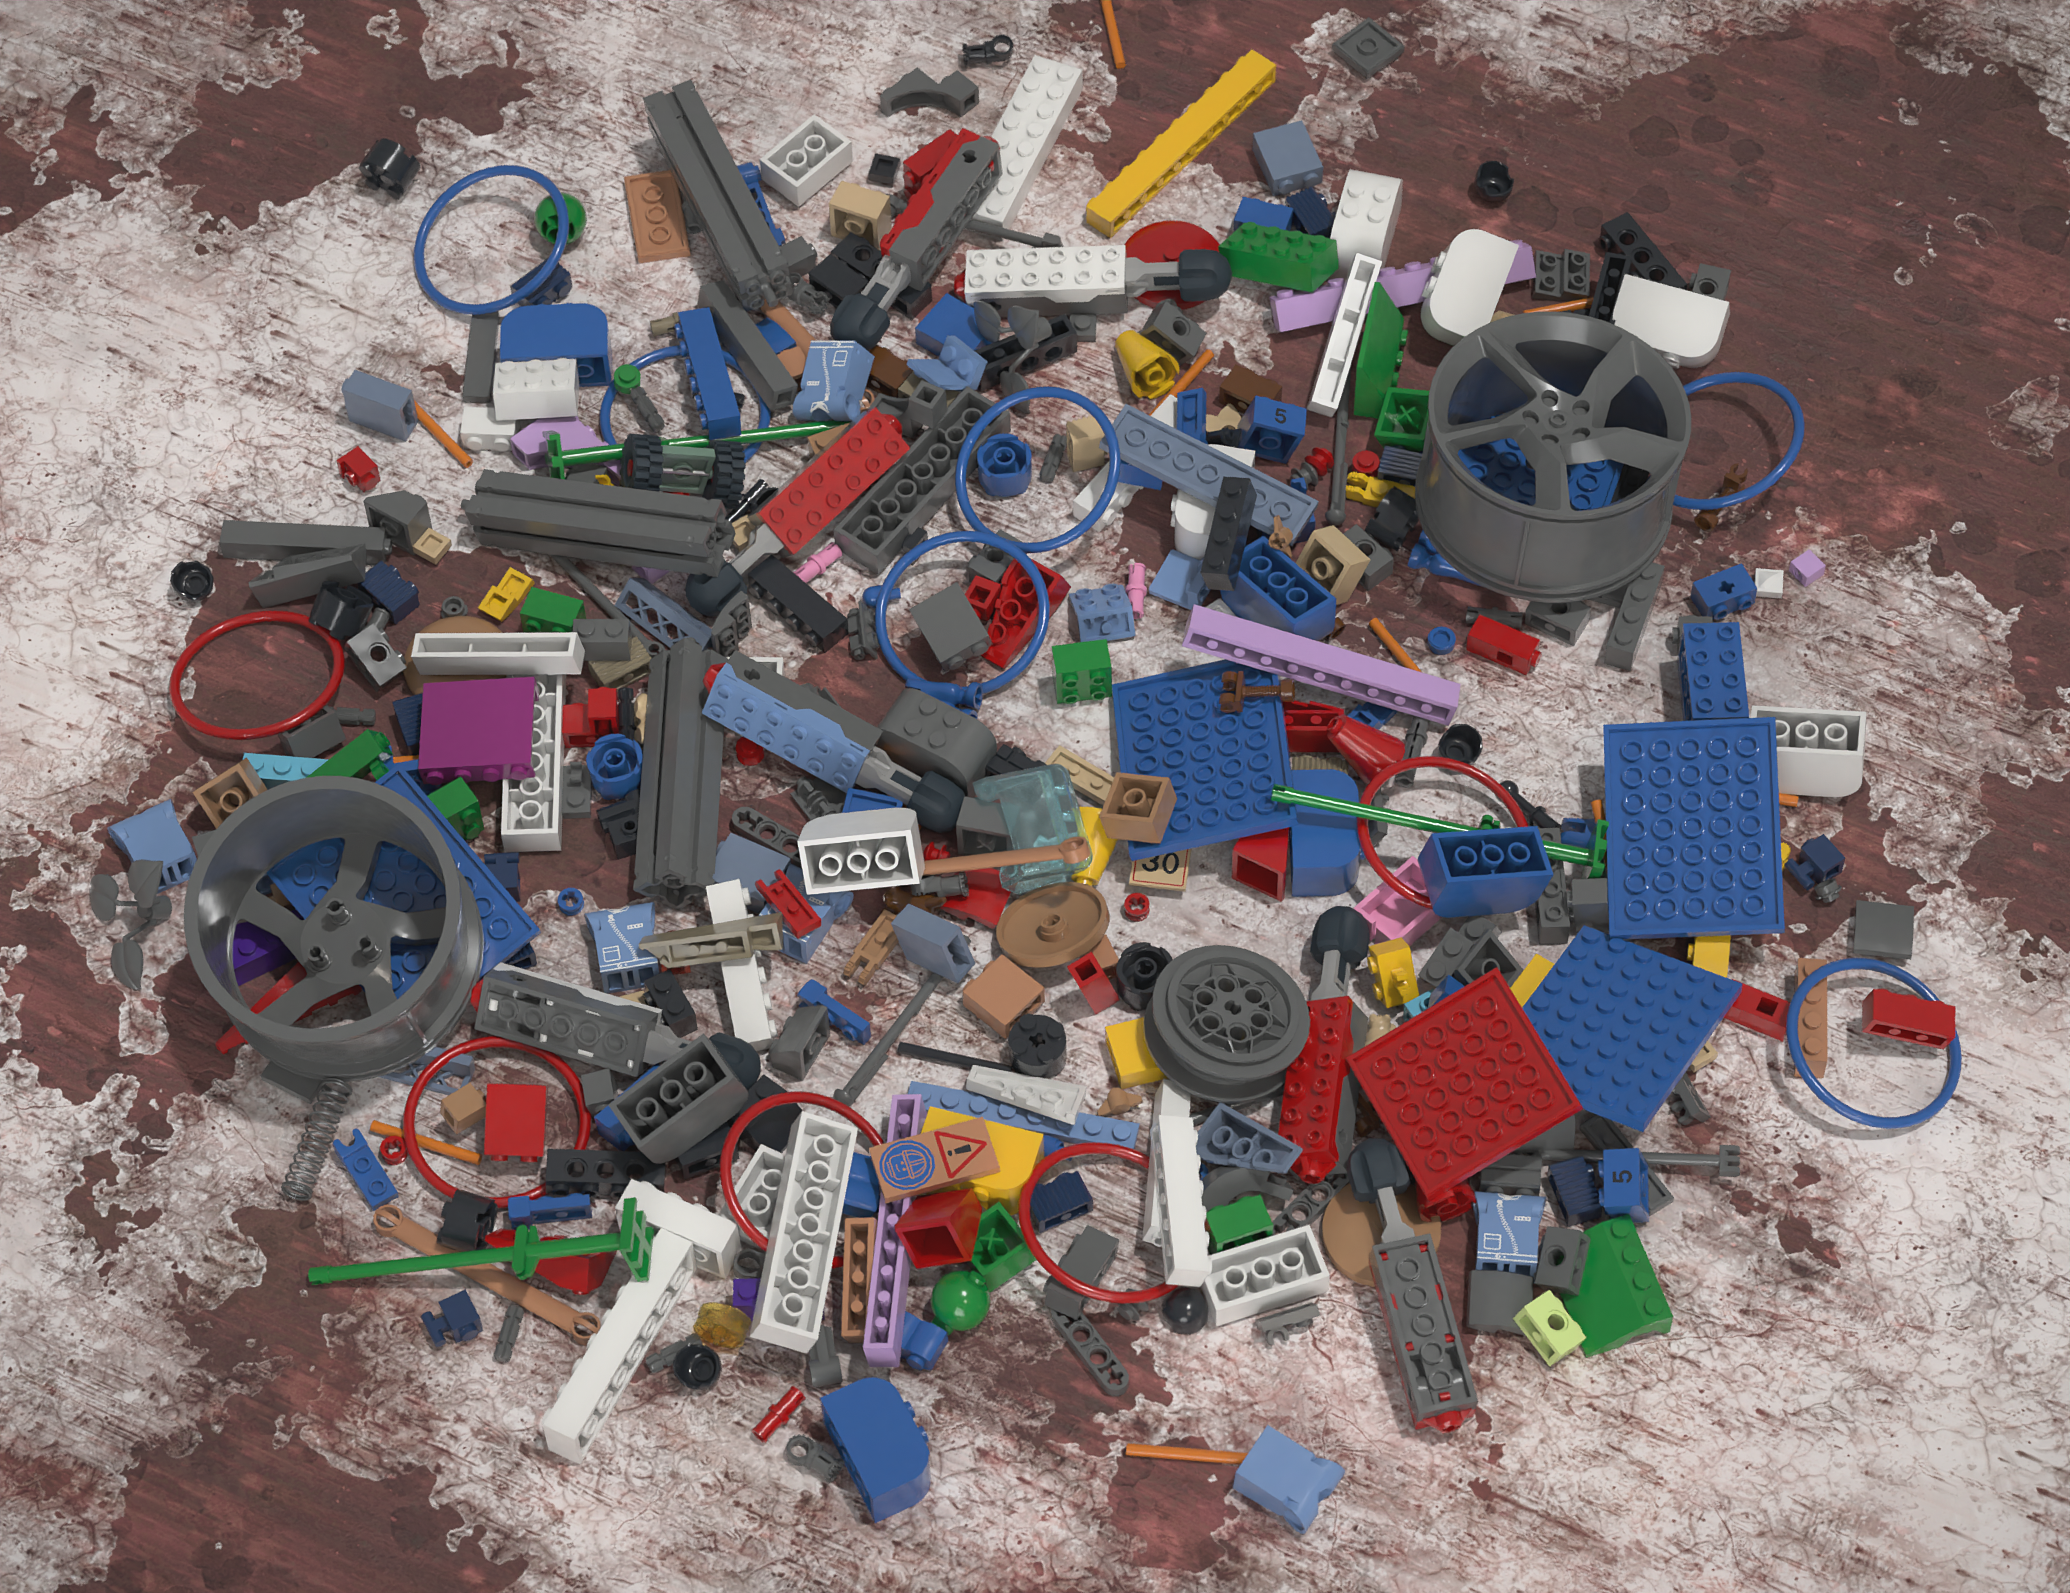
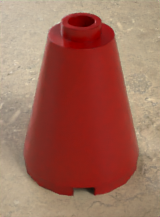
M1346 715L1332 718L1327 725V737L1360 779L1367 785L1379 772L1403 759L1405 744L1395 736Z
M1415 1178L1418 1213L1422 1221L1432 1222L1431 1216H1440L1441 1221L1450 1220L1469 1211L1472 1208L1470 1203L1472 1201L1476 1203L1477 1201L1475 1193L1466 1179L1429 1201Z

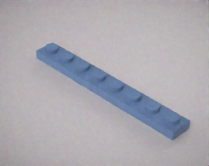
M911 1081L908 1094L922 1095L927 1113L929 1107L932 1106L976 1118L983 1117L984 1120L1049 1135L1060 1139V1141L1075 1144L1101 1142L1117 1144L1135 1150L1139 1133V1123L1079 1112L1075 1125L979 1093Z

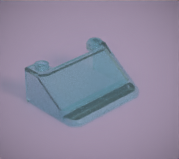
M1050 764L989 776L973 782L975 793L981 800L991 802L1000 799L1014 850L1058 845L1064 840L1076 836L1085 837L1090 849L1089 857L1075 864H1067L1060 859L1003 866L999 873L1002 888L1022 895L1081 872L1090 866L1093 853L1070 774L1064 766Z

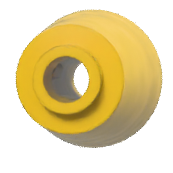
M1127 330L1118 336L1115 348L1130 388L1137 397L1148 396L1149 399H1154L1165 394L1175 384L1173 379L1176 373L1179 375L1180 369L1178 362L1171 354L1134 330Z
M1077 807L1075 813L1072 809L1069 810V838L1076 836L1085 837L1090 849V855L1084 861L1070 864V876L1072 881L1092 887L1099 884L1118 839L1107 838L1099 818L1102 809Z

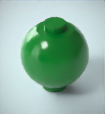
M561 192L569 217V231L566 244H570L577 240L584 232L587 224V214L579 199L571 194ZM548 195L538 204L535 210L534 222L541 237L555 244L558 233V214L553 199Z
M954 1271L939 1279L931 1293V1308L935 1314L931 1323L945 1330L947 1335H950L953 1330L966 1331L978 1326L985 1319L990 1308V1293L985 1285L986 1280L975 1271Z

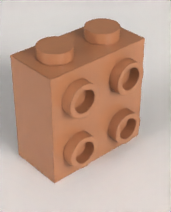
M1002 954L995 961L991 960L988 962L982 973L975 980L971 979L963 988V1006L1004 1039L1008 1038L1011 1028L1020 1020L1021 1016L1033 1014L1045 1002L1044 987Z

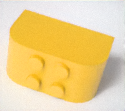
M930 1106L921 1133L976 1119V1117ZM984 1120L1000 1166V1172L925 1193L929 1195L972 1188L983 1208L982 1213L1000 1202L1010 1216L1018 1213L1019 1196L1022 1186L1030 1178L1036 1164L1044 1158V1136L1041 1133Z

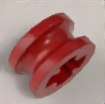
M1142 893L1128 895L1124 902L1125 916L1134 922L1145 920L1150 912L1149 899ZM1132 905H1142V910L1138 908L1132 910Z
M393 1135L381 1142L380 1151L384 1162L389 1165H399L406 1160L408 1150L403 1138ZM396 1146L399 1147L400 1152L394 1151L392 1155L389 1154V1148L395 1149Z

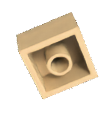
M841 180L829 202L831 236L843 240L852 232L858 237L865 238L870 245L880 250L879 244L882 237L892 229L890 196L880 191L861 187L856 183H848Z
M1333 525L1312 532L1296 564L1336 598V605L1348 602L1371 559Z

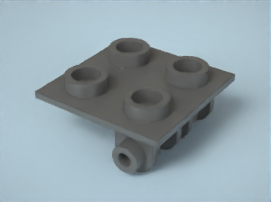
M801 777L797 781V790L790 793L810 821L818 817L842 813L847 795L846 792L818 777L814 780Z

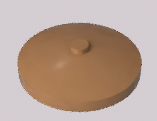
M1077 882L1053 883L1036 888L1015 900L1000 917L996 928V936L1001 951L1010 961L1018 965L1034 968L1056 966L1072 961L1092 949L1106 933L1110 922V913L1103 895L1095 888Z
M1349 1183L1331 1199L1325 1210L1322 1223L1323 1245L1329 1259L1342 1274L1360 1284L1375 1287L1369 1267V1258L1372 1246L1381 1243V1236L1384 1231L1376 1203L1370 1204L1369 1201L1360 1202L1356 1200ZM1410 1184L1404 1193L1395 1196L1401 1220L1413 1229L1415 1237L1430 1233L1437 1255L1441 1239L1439 1216H1431L1432 1222L1421 1220L1418 1213L1416 1186Z

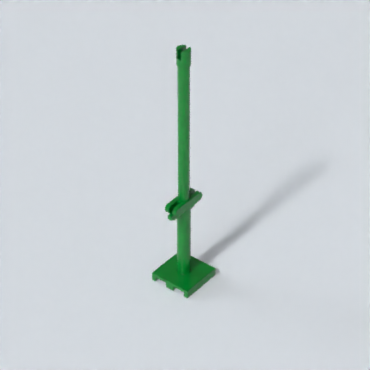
M829 420L741 431V435L714 440L737 441L741 444L808 437L850 423L851 421ZM554 430L542 431L543 437L546 438L547 453H545V461L549 465L550 478L565 479L564 467L620 460L623 455L622 448L625 447L624 443L562 450L559 433ZM708 435L676 439L659 437L662 442L661 445L706 448L709 445V441H712L709 440Z
M1273 784L1270 798L1271 801L1286 804L1293 803L1432 833L1501 829L1500 821L1494 820L1493 822L1491 815L1482 816L1477 828L1304 792L1278 784ZM1597 820L1585 848L1542 840L1548 858L1583 865L1581 879L1600 878L1605 864L1601 863L1607 847V840H1603L1609 827V821Z
M636 1197L625 1198L621 1232L540 1241L536 1226H530V1230H528L525 1225H520L516 1229L514 1246L333 1267L331 1265L311 1267L308 1276L309 1282H312V1285L340 1280L512 1261V1269L520 1280H525L533 1276L540 1259L620 1251L638 1282L648 1281L650 1277L654 1229L652 1226L646 1227L647 1216L644 1211H636Z

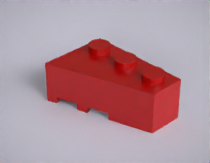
M1295 700L1294 702H1283L1289 752H1339L1327 737V725L1332 718L1344 715V709L1310 701L1309 704Z

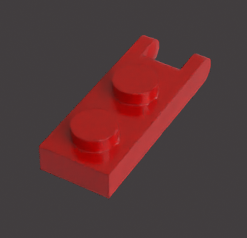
M781 869L774 872L777 882L766 886L761 879L755 882L757 890L776 913H782V921L797 939L821 927V918Z

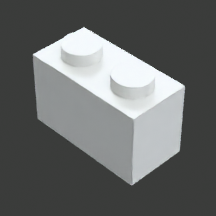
M464 407L460 431L463 449L512 451L510 438L520 431L519 419L496 420L495 408Z

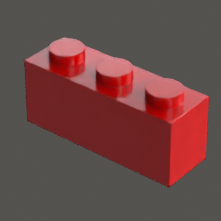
M1873 989L1862 1001L1863 1033L1943 1050L1955 1038L1956 1006L1947 1005L1938 1000L1919 999L1915 995L1896 994L1887 989Z

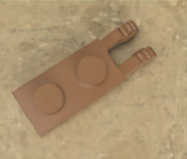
M886 909L883 910L853 951V956L845 965L844 975L851 977L862 961L867 965L861 972L858 982L864 986L867 985L873 977L875 970L880 968L899 942L891 925V922L897 915Z

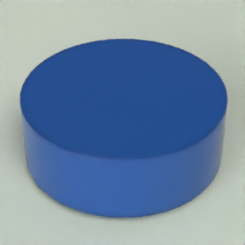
M1436 627L1429 632L1428 648L1438 655L1449 654L1455 647L1456 637L1451 629Z

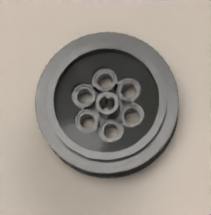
M1227 945L1195 948L1173 959L1163 969L1156 981L1153 996L1147 1005L1143 1020L1144 1040L1158 1068L1172 1082L1187 1092L1207 1100L1222 1103H1246L1259 1100L1281 1088L1285 1084L1287 1067L1302 1052L1310 1029V1016L1306 1000L1290 975L1276 963L1256 952Z

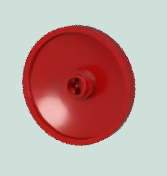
M1169 220L1152 223L1139 229L1124 245L1127 258L1136 257L1144 263L1179 262V255L1183 250L1208 249L1218 251L1220 244L1213 235L1195 224ZM1180 290L1146 291L1140 296L1134 297L1140 303L1154 309L1159 302L1166 299L1174 300L1182 310L1196 307L1205 302H1185L1181 299Z

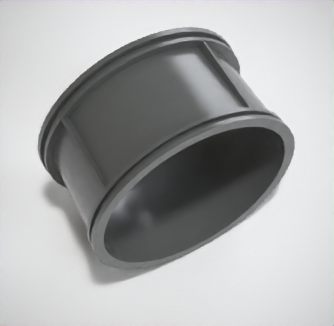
M1566 312L1522 313L1490 322L1474 330L1454 345L1443 358L1433 377L1429 392L1428 422L1423 455L1415 482L1416 510L1429 541L1443 559L1468 579L1494 592L1517 599L1545 603L1582 601L1607 594L1626 585L1638 577L1655 560L1664 546L1669 533L1673 502L1682 462L1688 449L1691 434L1690 405L1680 379L1666 360L1649 344L1621 327L1590 316ZM1500 415V416H1497V417L1492 418V419H1487V418H1490L1491 416ZM1511 438L1515 440L1526 458V466L1535 470V504L1528 506L1516 502L1486 486L1465 466L1458 455V451L1501 439ZM1610 459L1648 471L1651 475L1649 480L1635 492L1609 505L1574 511L1570 507L1566 465Z
M316 776L286 782L253 797L227 817L209 838L194 865L187 886L184 904V933L189 955L201 982L211 996L227 1012L231 1022L241 1036L257 1052L277 1066L297 1075L316 1080L331 1077L351 1082L383 1076L402 1069L431 1051L450 1033L466 1011L470 1003L472 988L480 978L484 954V935L480 911L474 894L465 877L455 865L451 851L443 836L433 822L412 802L395 791L374 782L345 776ZM341 837L345 840L337 881L305 920H300L291 911L256 890V884L264 874L294 851L326 839ZM383 841L395 844L409 851L430 867L446 888V907L404 913L363 901L369 889ZM241 919L278 936L307 971L305 979L289 989L259 1014L253 1013L247 1006L239 990L234 972L233 938L236 924ZM390 943L414 946L438 944L430 963L410 989L397 999L392 989ZM361 984L364 986L371 1016L338 1027L299 1028L291 1026L313 1004L354 985Z

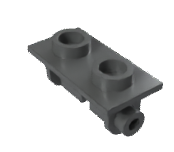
M860 600L858 601L859 609L852 608L847 614L849 634L858 633L849 637L851 655L856 660H862L865 658V655L870 654L877 660L879 642L874 628L875 613L872 609H868Z

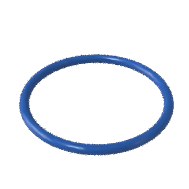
M499 165L478 170L450 186L428 210L420 225L415 241V271L426 294L437 304L448 310L470 315L487 314L506 309L532 294L553 272L567 242L569 217L561 192L542 173L518 165ZM496 176H520L541 185L555 203L558 214V233L551 255L537 275L513 294L484 304L461 303L441 294L427 275L424 253L431 226L447 203L467 187Z
M670 346L652 351L634 360L630 365L640 370L658 360L681 356L680 346ZM722 351L725 363L738 370L750 382L732 354ZM614 379L606 390L600 408L601 434L604 441L609 445L617 444L610 424L611 407L618 393L614 386ZM753 386L760 405V420L757 429L769 428L771 410ZM763 442L749 443L743 451L745 453L744 462L749 461Z
M1748 372L1714 374L1684 385L1683 388L1687 396L1701 389L1725 383H1748L1769 389L1782 398L1789 407L1793 417L1794 431L1789 449L1781 462L1759 482L1740 492L1712 499H1692L1675 495L1673 505L1693 510L1725 508L1749 500L1777 482L1796 459L1804 438V416L1801 406L1794 395L1779 382Z
M1047 386L1016 392L994 404L973 425L964 440L958 456L955 487L961 511L974 531L1000 537L979 520L971 507L966 488V472L971 451L982 431L995 417L1020 402L1036 398L1050 397L1068 400L1084 408L1096 419L1108 443L1110 459L1108 478L1095 507L1071 530L1055 538L1040 542L1025 543L1005 540L1020 548L1025 554L1047 552L1067 545L1079 538L1102 516L1114 495L1119 479L1121 459L1118 439L1105 413L1090 399L1069 389Z
M977 531L945 533L930 538L912 548L890 570L877 599L875 610L876 635L883 655L897 674L905 681L906 679L927 681L914 674L901 662L889 641L886 627V610L895 583L913 561L937 547L957 542H977L999 548L1015 558L1030 576L1038 597L1039 615L1035 634L1021 658L1001 675L981 683L983 685V694H986L1006 685L1020 675L1041 648L1047 632L1050 612L1046 584L1033 561L1011 542L992 534Z
M1840 959L1825 964L1809 974L1798 986L1790 1002L1786 1019V1035L1792 1060L1810 1090L1823 1103L1840 1115L1857 1123L1875 1128L1898 1129L1910 1127L1924 1122L1937 1114L1951 1099L1960 1078L1962 1054L1956 1027L1955 1038L1948 1044L1950 1052L1948 1077L1936 1099L1915 1113L1899 1117H1882L1858 1111L1844 1104L1820 1084L1810 1070L1800 1047L1798 1017L1802 1003L1809 991L1825 977L1845 970L1863 969L1883 973L1903 982L1917 992L1924 1000L1940 1001L1938 997L1924 983L1907 971L1875 959Z

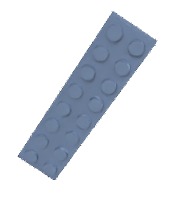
M1125 404L1112 423L1119 443L1121 460L1214 507L1217 505L1223 476L1250 478L1257 494L1250 525L1272 535L1274 532V516L1279 515L1283 527L1289 528L1293 534L1290 546H1293L1318 507V500L1128 404ZM1104 435L1100 441L1099 448L1109 453L1108 443Z

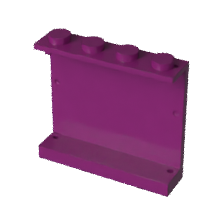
M535 677L423 683L418 765L423 783L439 785L452 782L459 777H462L465 783L483 780L494 782L500 779L523 780L534 778L536 775L532 765L534 701H539V689Z

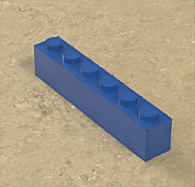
M710 308L678 312L679 323L674 324L677 340H682L679 342L681 356L687 358L684 359L686 374L692 376L689 378L692 394H697L694 396L697 412L702 411V414H699L702 430H707L709 440L741 435L740 413Z

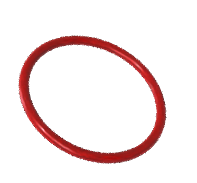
M272 610L239 615L209 628L185 648L171 672L169 681L170 699L175 711L185 723L209 736L227 740H252L283 733L313 717L334 696L343 678L345 668L342 646L337 638L329 634L330 630L310 623L309 617L303 614ZM272 621L302 625L319 634L328 643L332 651L334 660L333 672L323 692L315 701L299 713L271 725L250 729H230L211 725L193 715L185 706L181 697L180 683L182 675L192 657L214 638L244 625Z
M1413 757L1386 767L1370 781L1359 802L1371 805L1379 788L1387 780L1401 772L1425 767L1442 768L1464 774L1487 787L1506 806L1513 817L1516 827H1528L1524 814L1517 802L1501 784L1474 766L1444 757ZM1357 817V832L1361 848L1377 875L1404 898L1433 910L1428 896L1411 889L1386 868L1373 847L1369 835L1368 819Z
M489 1036L458 1044L440 1054L427 1065L410 1090L403 1115L404 1140L408 1153L417 1170L427 1182L451 1199H453L454 1193L458 1189L444 1181L431 1169L419 1149L415 1133V1114L419 1098L431 1078L448 1064L451 1059L460 1054H467L480 1049L511 1048L525 1051L545 1060L559 1071L571 1087L578 1105L579 1131L574 1150H586L591 1130V1114L585 1104L583 1085L571 1067L554 1052L499 1036ZM546 1182L524 1193L488 1198L496 1200L494 1203L498 1205V1209L508 1208V1198L529 1196L530 1200H538L549 1193H546Z
M793 1091L779 1093L764 1098L750 1106L730 1128L724 1141L720 1158V1180L723 1195L739 1227L765 1252L767 1251L769 1239L758 1231L748 1219L738 1201L733 1185L732 1158L739 1136L745 1127L764 1111L784 1104L805 1103L824 1107L843 1116L861 1130L873 1147L885 1144L873 1126L858 1112L844 1103L828 1096L811 1092ZM844 1254L833 1256L831 1269L844 1266Z
M1089 1142L1063 1147L1044 1157L1036 1164L1030 1178L1021 1188L1018 1217L1021 1232L1029 1250L1038 1263L1051 1276L1066 1287L1084 1296L1100 1301L1122 1304L1150 1301L1168 1294L1179 1286L1166 1284V1281L1145 1290L1121 1292L1101 1289L1084 1283L1061 1269L1047 1255L1036 1238L1031 1223L1030 1201L1034 1188L1042 1175L1055 1164L1078 1155L1106 1154L1130 1160L1149 1170V1156L1117 1144Z

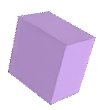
M1809 549L1790 562L1789 572L1806 587L1824 575L1826 565Z

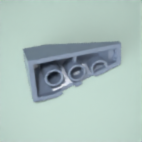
M1221 1102L1197 1132L1196 1154L1207 1163L1286 1174L1303 1151L1300 1146Z

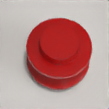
M1314 447L1311 451L1312 455H1307L1304 461L1315 468L1318 476L1323 477L1327 474L1326 468L1334 466L1333 455L1325 448Z
M1367 450L1355 454L1352 461V472L1363 473L1367 477L1375 478L1379 470V457L1374 452Z
M743 736L736 743L737 759L746 766L757 765L764 758V747Z
M931 842L924 849V861L950 858V852L946 851V845H943L941 849H936L934 842Z

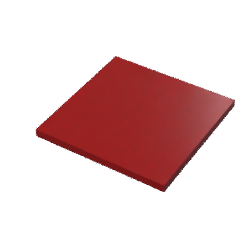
M1497 967L1346 1058L1429 1201L1583 1109Z

